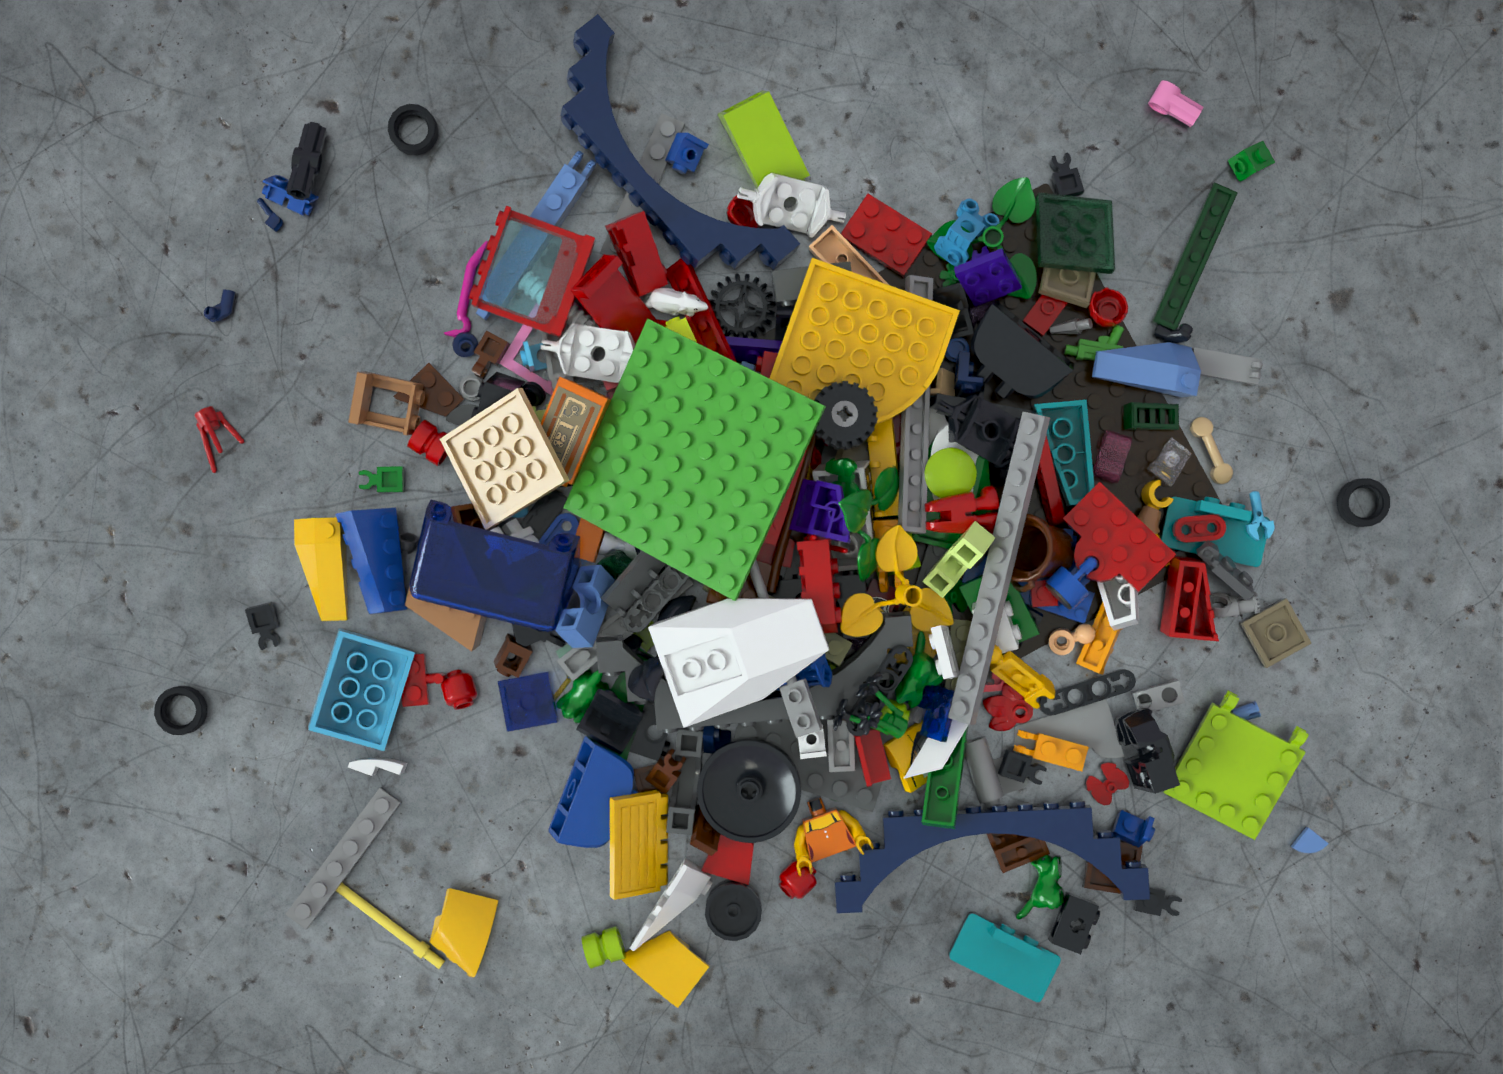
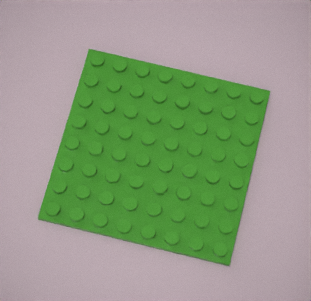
M647 319L563 508L736 601L826 406Z

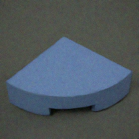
M1305 827L1290 847L1303 853H1315L1324 849L1329 843L1310 828Z

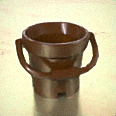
M1027 514L1010 581L1013 587L1018 592H1027L1035 587L1037 579L1041 577L1050 578L1061 566L1068 570L1074 561L1075 550H1072V537L1064 529L1051 526L1044 519ZM1018 582H1028V584L1021 586Z

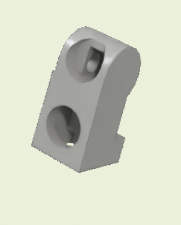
M1178 679L1143 688L1132 693L1136 709L1148 708L1150 710H1159L1185 703Z

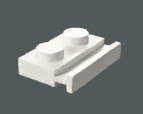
M943 625L932 627V634H929V640L932 649L937 651L938 660H935L937 672L939 675H943V679L956 678L959 675V668L949 628Z

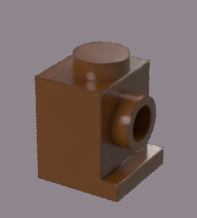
M507 633L505 641L494 659L496 670L506 677L513 675L519 678L533 652L531 645L525 647L517 643L513 635ZM509 652L515 654L514 658H507Z

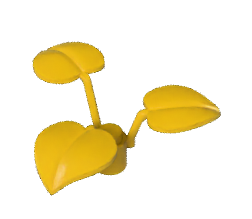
M895 525L883 534L875 552L879 568L886 572L894 570L895 575L902 582L895 591V599L874 604L873 598L868 594H853L845 601L842 608V623H840L842 633L853 637H860L875 632L883 622V615L877 608L893 604L911 606L909 609L911 623L920 631L928 632L931 631L932 626H950L954 624L950 607L944 597L939 596L931 588L920 589L918 586L909 584V580L905 579L900 573L899 569H910L918 556L914 540L901 525Z

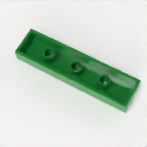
M938 695L934 727L948 703L952 704L953 697ZM968 727L943 769L928 772L921 821L923 825L955 829Z

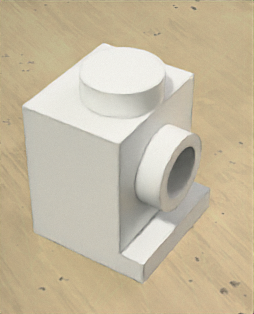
M823 729L798 737L800 759L827 756ZM813 734L816 736L814 744L807 743L806 738L808 735Z

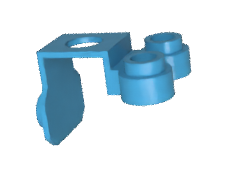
M966 199L960 203L956 212L959 218L949 228L946 236L938 238L934 246L936 253L954 266L967 262L969 258L967 249L976 237L983 235L986 228L999 224V218L995 214L988 213L980 216L978 214V203L973 199ZM961 226L964 227L966 230H968V231L971 232V233L965 232V231L961 228Z

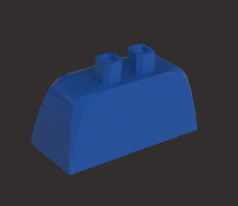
M587 736L584 737L549 826L548 832L557 843L584 848H598L610 840V797L639 793L633 789L634 770L631 764L602 744Z

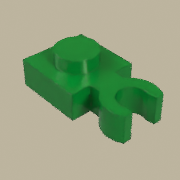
M403 466L377 467V474L367 470L359 471V475H367L369 477V482L366 485H359L360 489L369 490L377 485L378 493L404 492Z

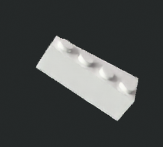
M1120 575L1111 581L1097 582L1111 628L1115 631L1138 624V592Z

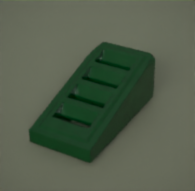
M1139 402L1124 404V430H1179V404ZM1144 410H1147V423H1145ZM1155 410H1158V423H1155ZM1165 410H1168V424H1165Z

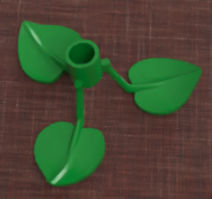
M1023 177L1012 180L996 192L992 201V208L996 214L1004 217L997 226L986 228L983 236L974 239L971 244L984 242L988 248L1003 249L1001 245L1004 241V235L1001 228L1009 218L1014 223H1022L1033 215L1036 202L1029 178ZM956 220L943 224L927 240L930 249L943 260L945 259L936 253L934 246L940 236H946L949 228ZM961 226V228H962L965 232L971 233V232H969L968 230H966L964 227ZM971 244L967 249L968 260L972 257L973 252ZM1018 253L1012 256L1009 261L1021 280L1022 289L1007 295L1029 299L1036 287V269L1028 256Z
M896 466L887 467L880 473L875 483V498L873 500L869 490L861 489L838 502L844 514L847 529L852 533H858L865 539V543L859 549L857 558L861 582L867 580L878 567L875 552L880 540L879 538L871 540V537L861 529L866 522V516L871 505L878 504L879 510L885 511L895 501L899 488V475Z

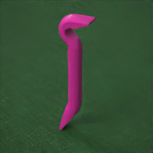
M487 240L473 254L466 265L457 309V319L462 321L464 326L460 330L455 329L444 332L446 336L455 337L459 333L470 332L471 321L467 316L470 301L469 295L473 286L476 268L487 248Z

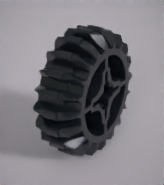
M737 273L735 274L736 282L732 283L730 277L727 276L725 277L727 286H724L721 282L717 283L718 289L721 290L720 293L716 290L711 291V295L716 300L709 299L708 301L711 306L715 307L713 308L714 314L721 329L726 330L725 336H730L732 333L734 337L743 335V338H748L747 335L751 334L753 339H758L756 331L759 330L764 335L766 329L762 325H772V321L767 319V316L775 317L776 312L768 310V308L775 307L776 302L767 301V299L773 296L772 291L763 293L767 288V284L764 283L758 287V277H755L753 282L750 283L749 274H745V280L740 281V275ZM741 289L737 299L722 301L732 290ZM749 290L760 298L763 308L757 307V305H753L748 301ZM744 296L745 308H748V311H744V314H741V318L738 320V309L734 307L736 304L739 306V303H742ZM720 308L726 309V311L732 312L735 315L734 327L723 319ZM761 316L754 325L742 328L746 317Z

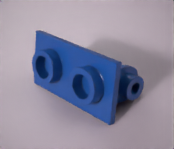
M274 175L263 180V183L267 184L262 190V194L265 195L266 199L279 205H284L286 198H288L287 208L300 215H310L313 206L309 204L319 198L312 194L311 191L309 198L304 200L294 199L291 195L287 194L289 180L280 175Z

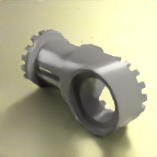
M1255 591L1254 596L1245 600L1241 596H1229L1222 592L1213 593L1210 595V602L1215 618L1218 617L1220 619V617L1225 618L1229 616L1236 618L1240 614L1260 613V604H1257L1260 603L1257 601L1259 599L1258 594ZM1216 602H1222L1226 604V606L1223 608H1217L1213 606V604Z

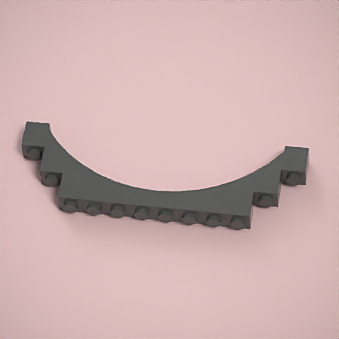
M909 611L882 613L883 622L881 626L852 656L839 667L831 670L832 683L830 687H822L821 685L809 687L820 719H832L834 715H837L836 710L839 708L842 699H848L845 709L846 711H851L858 700L856 694L859 691V686L866 681L868 676L874 675L885 659L887 649H892L896 645L913 647L912 623ZM623 635L597 637L596 650L599 673H605V676H617L621 674V671H625L628 702L634 701L635 705L648 704L649 700L639 698L628 688V679L631 672L637 666L643 665L644 660L624 643ZM889 673L882 674L883 678L879 681L880 684L883 683V680H889ZM663 674L655 692L657 730H663L664 733L677 732L678 728L684 727L666 676ZM774 692L762 700L685 728H689L690 731H698L704 729V726L714 725L715 728L721 729L728 728L730 724L740 723L741 726H753L758 721H766L767 724H778L782 722V719H789L781 692ZM861 707L858 709L862 713L865 712Z

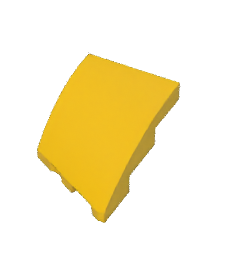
M449 888L446 891L442 914L435 917L430 943L438 950H441L450 961L461 967L469 977L474 978L489 939L498 900Z
M670 930L644 942L635 951L629 950L625 952L626 958L622 959L632 971L677 1008L709 968L708 963L689 950L690 945Z

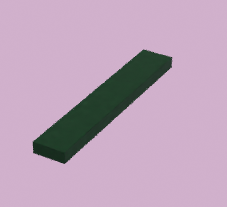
M1215 182L1212 184L1154 314L1152 323L1160 324L1171 330H1177L1238 192Z

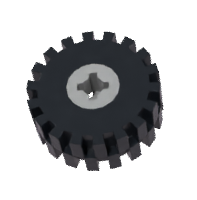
M848 381L834 382L830 386L824 387L816 396L814 401L826 406L815 430V437L818 440L821 439L824 442L823 445L826 447L832 446L834 450H850L853 447L860 446L872 434L878 420L876 417L878 409L877 406H874L875 400L873 396L870 397L867 394L868 390L865 387L861 389L858 387L859 384L855 382L853 384H848Z

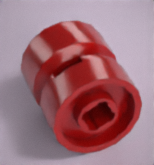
M423 420L412 434L407 447L420 455L426 453L425 459L436 466H440L448 456L440 438L447 433L444 431L438 433V429L434 424Z

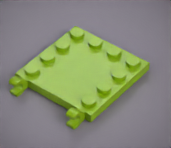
M1228 690L1220 705L1212 702L1176 765L1175 771L1180 785L1165 790L1163 793L1255 840L1305 755V750L1300 748V746L1305 743L1309 734L1306 733V730L1296 726L1290 739L1286 741L1232 713L1231 711L1235 708L1240 698L1237 697V694Z

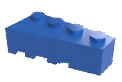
M396 507L336 513L338 523L341 522L345 533L343 534L345 544L349 545L353 557L351 559L353 568L357 569L360 578L359 586L368 613L375 614L407 610L405 606L406 593Z

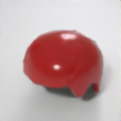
M737 195L733 197L727 207V218L730 223L758 228L760 225L755 221L752 201L739 199Z
M1108 287L1098 292L1095 291L1090 300V316L1096 324L1104 327L1115 326L1126 318L1128 313L1127 300L1119 291L1109 289Z

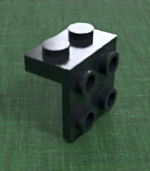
M598 689L576 730L621 755L644 714L638 706L630 702H623L612 691Z

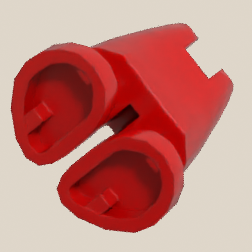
M985 486L978 498H974L972 492L947 496L924 504L925 512H940V519L925 521L926 530L963 534L976 521L993 535L997 512H986L981 515L971 514V512L976 510H997L999 508L998 495L993 486Z

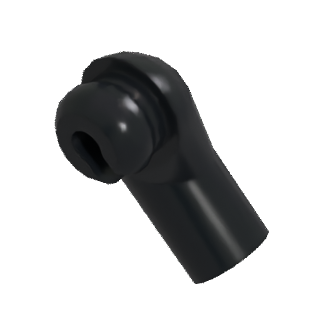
M1183 323L1179 326V330H1171L1158 324L1153 332V336L1166 342L1181 343L1191 338L1190 334L1193 328Z

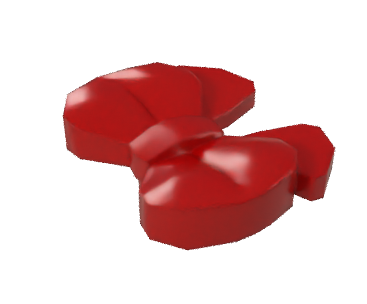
M1110 762L1101 764V770L1106 777L1103 783L1092 775L1088 776L1086 780V790L1090 791L1096 802L1104 806L1110 805L1112 794L1116 790H1125L1129 787L1130 783L1127 775L1119 768H1116L1117 765Z

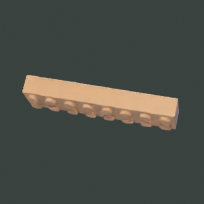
M833 225L822 233L808 248L820 261L829 264L850 261L852 272L889 285Z

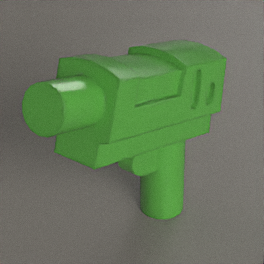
M1115 325L1110 337L1100 336L1098 342L1079 339L1077 346L1066 344L1064 354L1075 356L1076 360L1095 361L1097 351L1123 348V346H1119L1117 343L1125 329Z

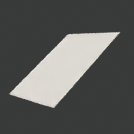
M948 703L903 779L943 769L968 727V724L948 718L951 704Z

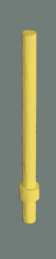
M341 883L336 892L408 945L420 959L423 957L438 969L441 968L445 960L430 950L431 946L423 940L421 942L353 890Z

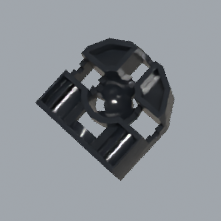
M1140 708L1117 718L1115 729L1119 745L1127 746L1132 744L1134 748H1139L1136 749L1137 755L1124 759L1134 789L1156 794L1180 785L1173 765L1175 755L1168 735L1160 731L1155 719L1152 717L1153 711L1148 708Z

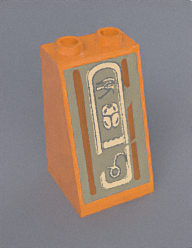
M559 377L541 425L569 478V481L562 485L567 487L568 483L574 484L611 399L567 378Z

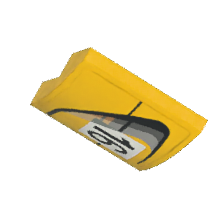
M923 720L909 727L901 738L897 739L894 737L883 745L890 766L898 770L904 790L910 793L927 783L928 773L903 779L931 733Z

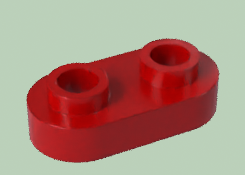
M1218 515L1188 516L1176 520L1172 531L1174 537L1183 543L1213 541L1223 537L1226 532V524ZM1209 523L1215 526V530L1212 533L1207 530ZM1183 525H1187L1189 527V533L1187 535L1183 534L1181 531Z

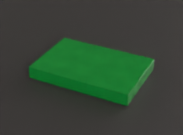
M983 574L959 585L971 612L973 603L977 601ZM1010 582L1006 601H1010L1014 615L1010 616L1013 625L1018 624L1022 635V639L1019 640L1020 643L1039 635L1040 631L1021 593Z

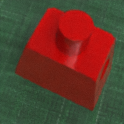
M720 834L717 852L712 856L707 855L701 871L749 885L754 843L735 841Z

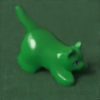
M922 631L918 633L913 662L894 691L897 703L901 704L908 701V705L911 708L916 707L921 702L925 686H937L943 681V675L938 674L934 659L924 652L926 639Z
M589 668L573 681L572 689L559 698L556 703L557 708L562 709L564 718H573L575 723H580L597 690H610L608 683L601 681L603 673H599L597 670L592 674Z
M1045 855L1037 859V861L1031 862V865L1038 871V881L1032 891L1031 898L1016 915V919L1020 920L1026 917L1033 907L1055 909L1062 905L1064 902V890L1058 884V880L1062 876V860L1060 856L1053 857L1052 859L1050 855Z

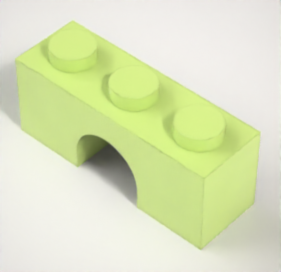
M974 521L935 563L922 582L943 598L954 587L968 568L971 569L985 554L995 537Z

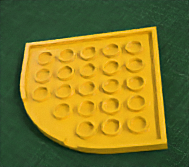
M812 258L770 379L812 400L816 398L824 387L830 386L831 383L848 381V384H853L855 382L859 384V388L863 389L865 387L870 397L873 396L875 400L874 406H877L878 409L876 414L878 418L877 424L882 423L910 407L932 383L943 361L960 310Z

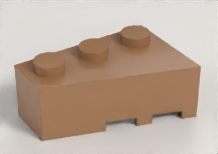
M418 576L411 580L405 602L406 607L470 651L475 650L480 645L490 607L485 595Z

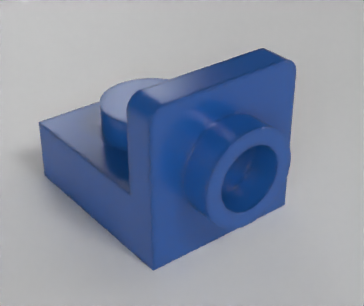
M1121 810L1117 814L1112 829L1113 834H1117L1120 840L1139 848L1146 841L1150 842L1155 832V828L1152 827L1155 818L1149 816L1146 820H1143Z

